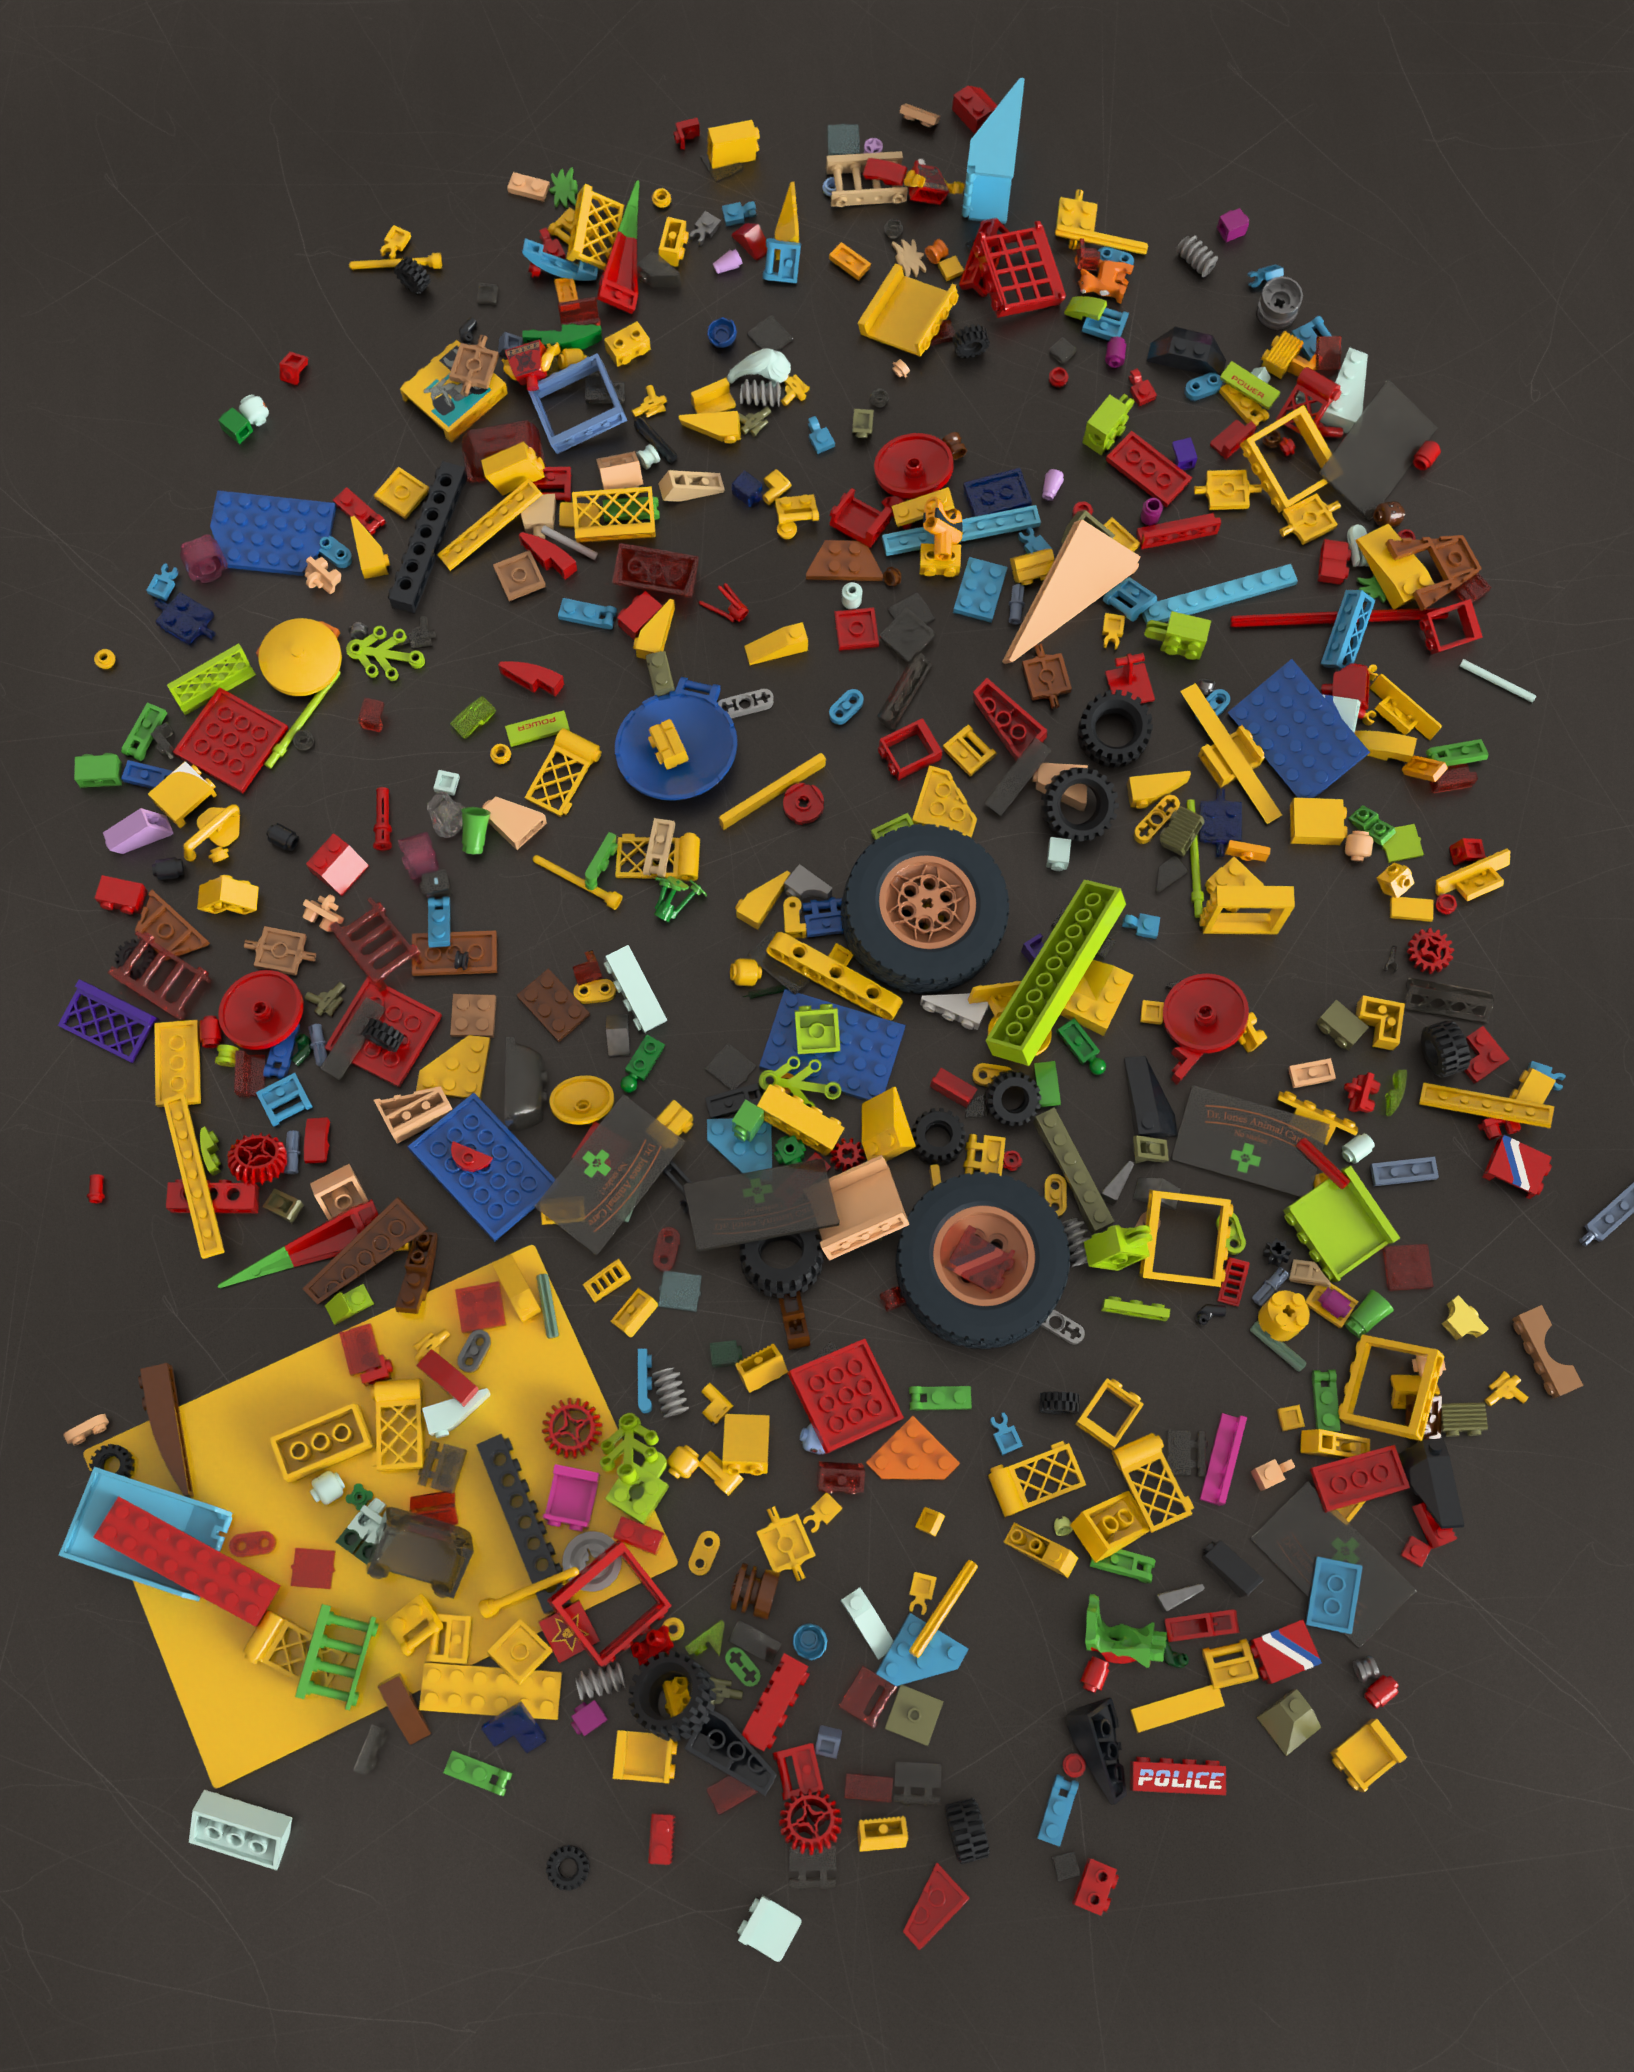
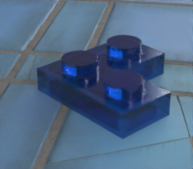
M522 1701L482 1725L483 1732L494 1747L514 1735L524 1751L528 1753L546 1742L547 1738Z

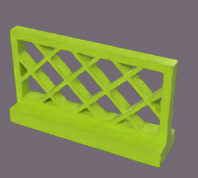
M238 643L167 684V687L186 716L208 703L219 687L229 691L256 674Z

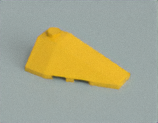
M790 182L775 230V239L778 241L799 243L795 182ZM775 249L776 260H780L781 249Z

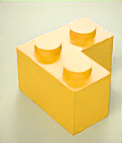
M220 875V877L214 880H209L199 885L197 909L212 914L225 910L243 915L249 914L257 910L259 887L251 885L249 881H238L232 879V876Z
M1364 995L1357 1002L1355 1016L1366 1025L1375 1027L1372 1047L1394 1050L1400 1044L1404 1003Z

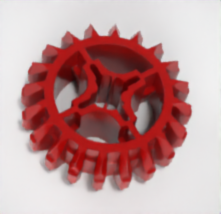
M262 1132L257 1136L252 1133L251 1137L244 1135L242 1140L236 1139V1143L231 1145L227 1155V1163L232 1176H235L237 1181L243 1180L244 1184L251 1182L253 1186L256 1182H260L263 1185L264 1181L271 1183L273 1178H279L280 1173H284L287 1164V1151L284 1148L283 1142H279L277 1137L272 1138L270 1134L263 1136Z
M568 1398V1405H565L560 1400L561 1408L557 1409L555 1405L551 1406L553 1411H555L554 1414L546 1412V1416L550 1418V1421L543 1420L542 1423L545 1426H549V1428L542 1429V1433L549 1434V1436L544 1438L545 1443L553 1441L548 1447L550 1450L558 1447L555 1452L556 1455L559 1456L564 1451V1458L568 1459L569 1453L572 1452L573 1458L577 1459L578 1451H580L583 1457L586 1456L583 1450L586 1447L590 1452L593 1451L590 1445L591 1442L596 1445L599 1444V1441L594 1436H602V1432L597 1431L596 1428L603 1427V1424L601 1422L595 1423L601 1416L600 1414L592 1416L596 1408L593 1406L587 1410L589 1407L588 1401H585L580 1406V1398L576 1399L575 1404H573L571 1398ZM569 1411L582 1412L588 1418L574 1420ZM563 1414L565 1423L557 1432H554L556 1421ZM568 1418L574 1426L578 1424V1427L575 1428L577 1438H575L571 1431L567 1432L570 1428ZM590 1424V1433L585 1441L582 1442L580 1432ZM571 1437L576 1446L563 1445L557 1439Z
M809 1789L808 1794L804 1796V1793L800 1790L798 1799L794 1795L790 1797L792 1804L789 1802L784 1803L786 1810H781L780 1816L783 1817V1819L779 1820V1825L783 1827L780 1832L781 1835H787L785 1838L786 1843L793 1841L791 1846L793 1850L801 1846V1854H804L805 1848L809 1849V1854L813 1855L814 1848H817L821 1854L823 1852L822 1845L830 1849V1841L836 1842L837 1836L835 1834L841 1833V1828L837 1826L842 1824V1818L837 1817L841 1811L837 1808L834 1809L836 1806L835 1801L828 1803V1794L821 1798L820 1790L816 1792L815 1796L812 1795V1790ZM810 1805L817 1806L825 1812L823 1813V1811H813ZM802 1808L803 1816L797 1819L796 1823L791 1824L795 1812ZM807 1814L811 1821L814 1822V1830L812 1825L807 1822ZM830 1820L827 1831L819 1836L818 1828L825 1821ZM796 1832H806L811 1836V1839L804 1838Z

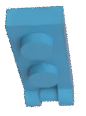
M563 598L558 619L610 630L613 629V617L617 614V608ZM601 615H604L605 618H604V619H600V616H601Z
M443 896V899L428 898L429 948L450 946L449 896ZM436 907H443V909L436 910Z
M638 1349V1406L642 1413L648 1414L653 1408L650 1399H648V1390H652V1377H648V1368H652V1355H648L647 1349Z
M1058 1774L1052 1786L1037 1839L1060 1846L1079 1782L1075 1780L1070 1782ZM1060 1788L1068 1791L1066 1797L1058 1795Z

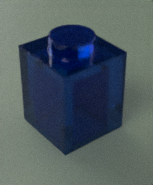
M744 470L732 483V494L751 507L755 502L757 503L761 500L763 484Z

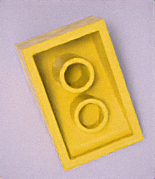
M892 1087L862 1103V1145L868 1161L882 1155L887 1162L916 1147L896 1087Z
M1129 1490L1082 1511L1070 1524L1095 1563L1111 1556L1150 1531Z

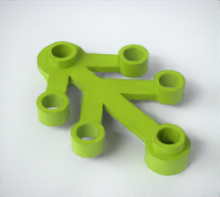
M376 626L371 635L363 640H351L346 647L349 657L359 659L370 678L377 677L379 670L376 665L370 663L366 655L376 658L384 669L387 679L390 681L397 680L399 674L394 667H391L386 658L409 662L411 667L419 669L425 664V657L420 651L404 653L389 650L396 644L406 640V634L402 629L395 630L391 638L373 648L369 646L378 639H384L387 635L383 626ZM383 630L382 635H377V632ZM399 633H402V638H396ZM355 646L360 647L358 651H353V648ZM414 656H419L417 661L412 660ZM374 668L375 672L370 674L369 670ZM394 671L395 675L390 677L389 673Z
M797 1056L789 1057L787 1063L776 1071L766 1070L759 1077V1084L762 1089L766 1090L769 1086L766 1078L772 1077L774 1082L771 1085L777 1084L781 1087L789 1088L793 1095L804 1100L803 1104H811L814 1107V1102L809 1101L801 1090L825 1093L829 1099H837L842 1091L840 1084L835 1081H831L827 1085L802 1081L813 1072H818L821 1069L822 1065L818 1059H812L807 1067L790 1079L781 1077L791 1069H797L800 1066V1059ZM796 1059L798 1061V1064L796 1066H792L790 1064V1060ZM817 1062L819 1068L813 1069L811 1063ZM835 1086L837 1092L830 1093L829 1088Z
M624 1414L619 1419V1429L609 1439L601 1443L602 1451L607 1455L600 1460L602 1469L604 1471L612 1470L615 1467L614 1461L624 1452L623 1464L618 1467L617 1474L620 1480L626 1484L634 1482L637 1471L633 1465V1450L643 1454L647 1462H654L658 1458V1453L655 1447L649 1446L655 1445L659 1440L656 1431L648 1430L641 1426L640 1419L635 1414ZM634 1433L644 1437L647 1445L634 1439ZM624 1436V1440L616 1447L615 1443Z

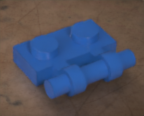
M830 897L829 900L817 901L815 899L810 900L808 903H802L803 911L812 912L811 915H804L807 938L843 933L841 911H837V907H841L842 898L835 899V897ZM830 908L831 911L826 913H819L818 909Z

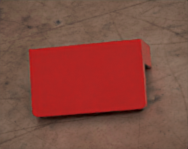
M1235 420L1211 441L1210 446L1227 459L1241 447L1239 444L1254 435L1257 426L1252 421L1244 426L1239 420Z
M940 1068L930 1084V1088L964 1108L968 1107L978 1090L943 1068Z

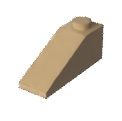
M668 470L658 483L663 501H685L725 491L720 473Z

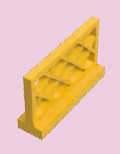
M585 184L577 195L566 259L572 262L578 259L604 270L606 264L602 262L600 256L605 254L608 259L612 247L607 249L602 240L608 238L613 246L622 221L624 205L591 191L592 187ZM591 200H597L601 207L595 209ZM608 207L618 209L617 215L613 216ZM604 210L608 219L603 221L598 212ZM592 214L598 221L595 225H592L589 220V216ZM611 222L615 230L610 232L605 225L606 223ZM601 226L606 235L600 237L595 228ZM591 231L595 240L589 241L586 232ZM598 242L602 252L597 253L592 246L593 244ZM588 247L593 256L583 255V249Z
M652 487L572 492L576 542L656 537ZM648 492L649 499L644 505L635 499L639 493ZM620 494H625L630 498L624 507L615 500ZM603 495L610 499L604 508L595 502L599 496ZM577 497H586L590 500V503L584 510L577 505ZM632 501L641 507L634 516L626 510ZM612 503H615L621 509L615 517L606 511ZM592 504L601 510L595 518L586 512ZM644 510L650 515V522L642 523L637 517ZM623 512L632 518L627 524H621L617 520ZM603 513L612 519L605 526L597 522ZM583 515H586L592 521L587 527H579L578 520Z

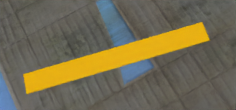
M1195 683L1180 691L1265 822L1268 824L1281 817V812L1197 684Z

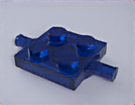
M181 592L169 604L159 598L155 601L154 605L163 610V613L155 621L157 626L189 645L201 634L210 639L215 637L216 632L207 628L209 621L214 617L213 611Z
M1221 788L1216 790L1217 800L1200 801V815L1203 816L1205 822L1200 829V842L1215 844L1216 856H1220L1221 849L1222 857L1225 856V845L1230 840L1242 842V802H1229L1225 800V789L1222 788L1221 791Z

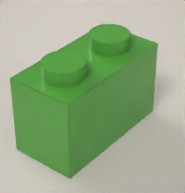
M104 753L99 756L84 754L80 757H75L74 780L80 788L122 785V762L117 755Z
M745 1100L732 1120L734 1136L743 1142L745 1140L751 1142L764 1123V1110Z

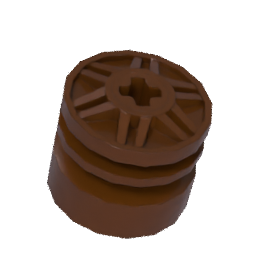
M742 1563L732 1586L730 1610L736 1611L738 1603L741 1601L743 1602L741 1613H745L749 1604L754 1605L753 1616L768 1620L780 1573L765 1569L762 1577L758 1578L757 1566H753L751 1575L746 1574L748 1564Z

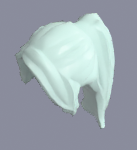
M769 348L762 349L750 354L733 367L727 379L729 383H733L743 375L759 374L770 379L774 387L777 382L781 383L788 378L790 363L781 352Z

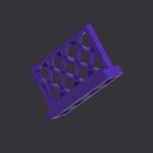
M79 979L75 985L77 990L58 1026L133 1063L152 1026H155L159 1018ZM82 994L87 997L89 1006L79 1009L77 1002ZM104 1005L108 1015L97 1018L95 1008ZM91 1009L94 1020L83 1023L81 1012ZM77 1014L79 1025L74 1027L66 1025L69 1017ZM120 1014L124 1015L126 1024L116 1027L113 1017ZM109 1018L112 1029L102 1032L99 1022ZM95 1023L98 1034L88 1036L85 1026ZM139 1023L144 1025L142 1033L134 1037L131 1026ZM127 1028L130 1038L120 1041L117 1031ZM113 1033L116 1043L108 1046L105 1044L103 1036ZM132 1042L133 1050L130 1056L123 1053L121 1045Z

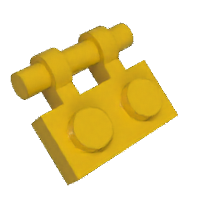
M969 1134L965 1147L967 1157L963 1165L965 1174H973L974 1170H980V1172H985V1174L991 1172L1002 1176L1006 1138L984 1135L983 1143H977V1135ZM976 1151H982L981 1162L975 1161Z

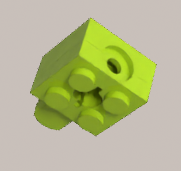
M1123 394L1119 400L1109 395L1088 420L1082 443L1100 455L1105 450L1109 451L1115 443L1114 439L1117 436L1120 437L1126 429L1124 425L1129 418L1127 414L1132 408L1134 400L1130 398L1127 401L1128 396L1126 394Z
M1171 611L1168 623L1154 620L1148 621L1145 636L1162 641L1160 650L1165 651L1167 654H1177L1185 656L1187 659L1200 660L1207 641L1211 620Z
M1113 1225L1108 1227L1107 1231L1103 1233L1093 1234L1092 1238L1084 1241L1088 1266L1119 1271L1149 1257L1147 1243L1153 1240L1152 1235L1149 1234L1151 1232L1150 1227L1141 1225L1135 1228H1121L1120 1225Z
M657 1452L658 1458L654 1462H647L645 1460L641 1467L633 1462L637 1471L635 1481L626 1484L618 1478L605 1498L607 1502L643 1525L646 1524L669 1488L667 1483L659 1479L667 1467L665 1456Z

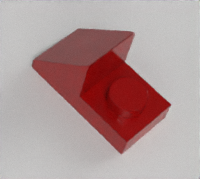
M1183 1047L1173 1048L1171 1054L1179 1062L1172 1070L1174 1075L1171 1080L1178 1085L1204 1053L1192 1052Z

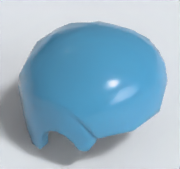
M803 1624L798 1627L793 1635L795 1651L799 1656L808 1660L821 1657L827 1647L826 1633L815 1624Z

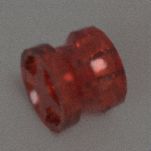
M899 1286L888 1289L879 1295L880 1299L886 1304V1312L906 1303L905 1299L900 1295Z

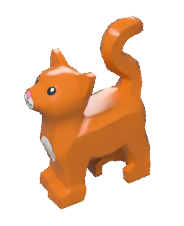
M1078 253L1075 256V263L1081 268L1082 276L1077 282L1081 292H1095L1101 296L1114 297L1121 304L1129 282L1125 279L1126 274L1131 275L1134 265L1097 258L1082 261V254ZM1096 266L1098 268V277H1094L1085 269Z

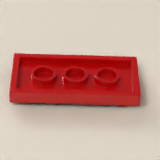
M1133 431L1106 457L1108 463L1153 498L1159 499L1165 507L1192 480L1190 475Z
M1395 1445L1310 1469L1325 1513L1410 1488Z

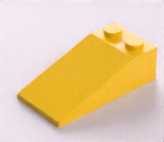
M1386 524L1355 541L1392 609H1397L1415 600L1413 593L1416 590L1433 585L1434 582L1427 569L1414 554L1397 560L1393 559L1385 543L1388 539H1393V541H1400L1402 539L1389 524Z

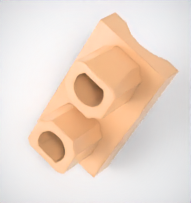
M311 556L307 558L306 562L308 565L305 570V576L307 577L306 585L310 588L315 586L318 588L322 587L329 594L334 593L335 585L341 581V573L336 569L328 572V563L323 557L316 560Z
M330 894L326 898L319 896L318 901L322 905L314 900L309 901L305 899L303 905L306 909L303 918L315 923L318 915L323 916L324 918L319 927L325 931L332 932L337 923L342 924L345 919L330 910L336 911L339 907L334 903L335 897Z

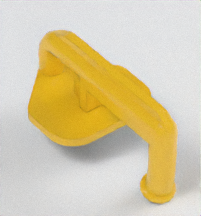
M236 804L229 805L226 808L211 807L202 813L197 819L199 831L183 845L184 858L187 861L195 860L196 852L194 849L207 838L219 847L229 846L239 837V807Z

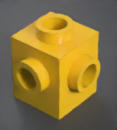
M1397 863L1388 866L1377 877L1383 893L1397 899L1415 883L1411 876V870L1407 866Z

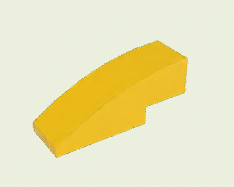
M1355 731L1354 733L1370 751L1367 756L1386 761L1388 758L1407 763L1413 757L1417 738L1379 731Z

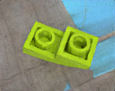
M1072 297L1064 311V315L1080 320L1085 316L1099 321L1107 306L1106 300L1093 297Z
M203 1127L200 1132L201 1152L208 1171L215 1176L221 1172L218 1167L221 1162L214 1153L219 1150L216 1144L219 1140L213 1130L210 1132L206 1127Z

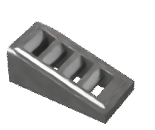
M1129 1161L1102 1190L1100 1195L1104 1201L1112 1205L1117 1202L1134 1166V1162Z
M1197 1584L1154 1596L1162 1612H1167L1203 1591L1204 1586L1203 1584Z

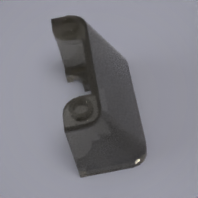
M388 1507L382 1517L366 1572L375 1579L387 1577L389 1572L427 1582L431 1584L435 1595L442 1598H454L474 1552L472 1536L469 1531L462 1527L402 1509Z

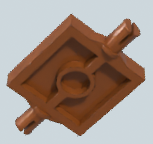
M1037 644L1034 646L1037 656L1022 662L1032 701L1049 698L1051 709H1055V707L1057 709L1060 707L1057 696L1071 693L1072 691L1062 653L1054 655L1045 654L1043 645L1039 644L1038 646Z

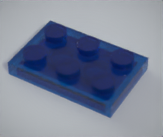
M1020 468L971 480L963 484L974 517L1032 505V499Z

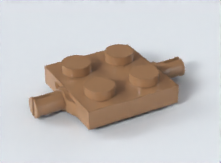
M483 335L479 336L477 345L460 343L449 378L450 381L463 384L460 394L467 397L469 395L471 387L488 389L499 353L485 347L488 340L485 335L484 337Z
M264 926L262 936L258 942L246 939L244 943V948L256 950L254 967L259 969L273 970L296 976L302 959L315 962L316 953L304 951L307 936L302 933Z

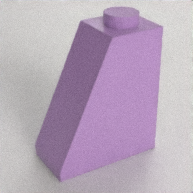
M142 808L103 832L108 849L121 854L174 834L166 815Z

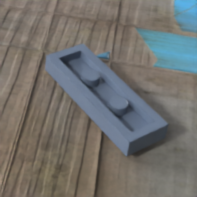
M1435 1157L1373 1163L1370 1165L1373 1186L1435 1180L1439 1178Z

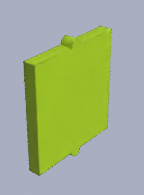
M1415 824L1395 827L1396 833L1382 845L1388 863L1424 855L1420 844L1421 838L1418 837Z

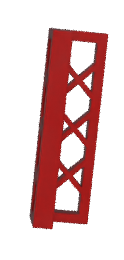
M992 218L981 222L978 233L984 232L985 237L998 235V230L1002 234L1010 231L997 218ZM977 233L959 286L963 290L974 288L982 297L987 296L986 282L984 276L980 273L978 258L974 255V246L979 239V234ZM1001 245L994 246L995 252L1002 251ZM1001 256L992 258L995 269ZM981 277L983 279L984 284L983 288L979 285Z
M1211 513L1137 528L1136 534L1141 549L1216 535L1221 525L1220 517L1215 518L1214 514Z

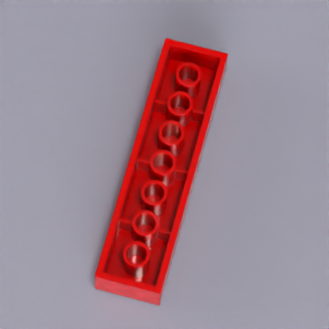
M119 1496L93 1537L255 1627L258 1626L281 1585Z

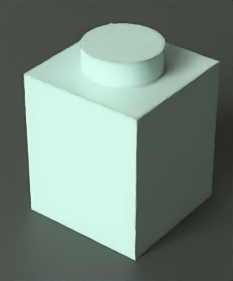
M1050 837L1046 862L1047 868H1051L1054 871L1067 870L1071 839Z

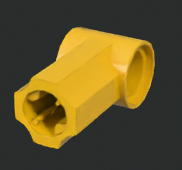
M711 1451L699 1462V1467L714 1480L716 1486L727 1496L743 1480L739 1474L733 1475L723 1472L722 1460Z

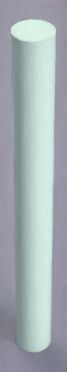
M1464 659L1460 664V667L1532 703L1536 698V695Z

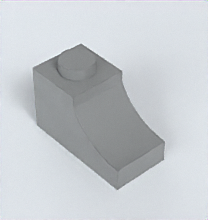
M800 864L784 882L785 893L789 897L799 898L800 901L806 897H820L824 900H829L832 896L833 888Z

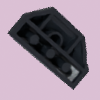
M1179 327L1172 328L1151 342L1146 360L1147 362L1202 375L1216 373L1220 376L1224 372L1226 359L1213 335Z

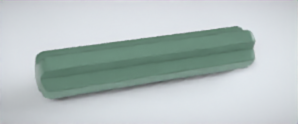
M547 1274L537 1275L536 1279L546 1335L548 1338H556L559 1336L549 1277Z
M1258 1321L1250 1328L1254 1335L1295 1370L1300 1372L1306 1366V1361L1285 1343L1272 1339L1270 1334L1266 1331L1264 1332Z

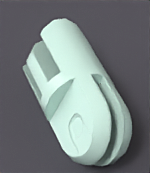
M1358 524L1353 525L1347 532L1353 567L1369 566L1355 541L1367 534L1366 529Z

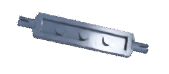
M1634 1182L1584 1226L1588 1233L1579 1239L1580 1243L1584 1242L1582 1245L1587 1246L1593 1239L1599 1242L1603 1241L1634 1213Z

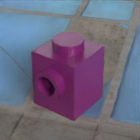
M1240 208L1234 211L1230 210L1220 216L1217 229L1224 241L1228 242L1246 234L1249 219Z
M594 1700L588 1705L586 1702H583L574 1709L575 1714L571 1716L574 1721L571 1725L578 1735L582 1733L584 1736H587L609 1719L598 1702Z

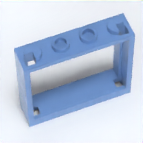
M598 353L590 357L588 356L576 364H571L562 371L552 373L549 377L538 381V390L529 391L550 445L556 454L627 421ZM599 370L614 408L555 436L540 398Z

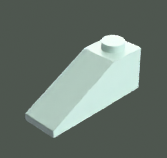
M489 1389L479 1390L464 1407L453 1398L422 1408L429 1434L432 1437L436 1436V1438L448 1436L449 1431L459 1426L491 1396Z
M858 1588L840 1602L879 1660L886 1655L893 1643V1639L862 1589Z

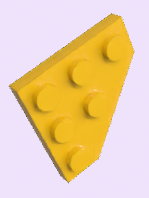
M929 765L912 819L913 823L922 824V826L934 824L936 827H939V825L949 827V830L955 829L962 832V835L972 838L977 818L970 810L961 790L953 781L951 773L948 770Z
M468 1035L419 1071L416 1091L441 1086L446 1097L466 1099L472 1093H475L481 1100L490 1038Z

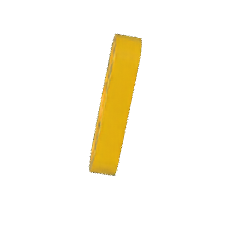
M1174 795L1165 796L1137 825L1133 834L1134 839L1140 844L1148 843L1170 820L1172 813L1179 809V799ZM1172 802L1174 804L1173 807H1170L1165 813L1163 810L1167 803L1170 804ZM1159 815L1162 818V823H1153L1151 817ZM1149 826L1150 829L1147 835L1141 837L1139 835L1140 831L1143 832Z

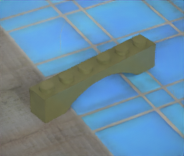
M1055 1107L1035 1116L1033 1124L1042 1141L1061 1168L1091 1235L1106 1230L1115 1221Z

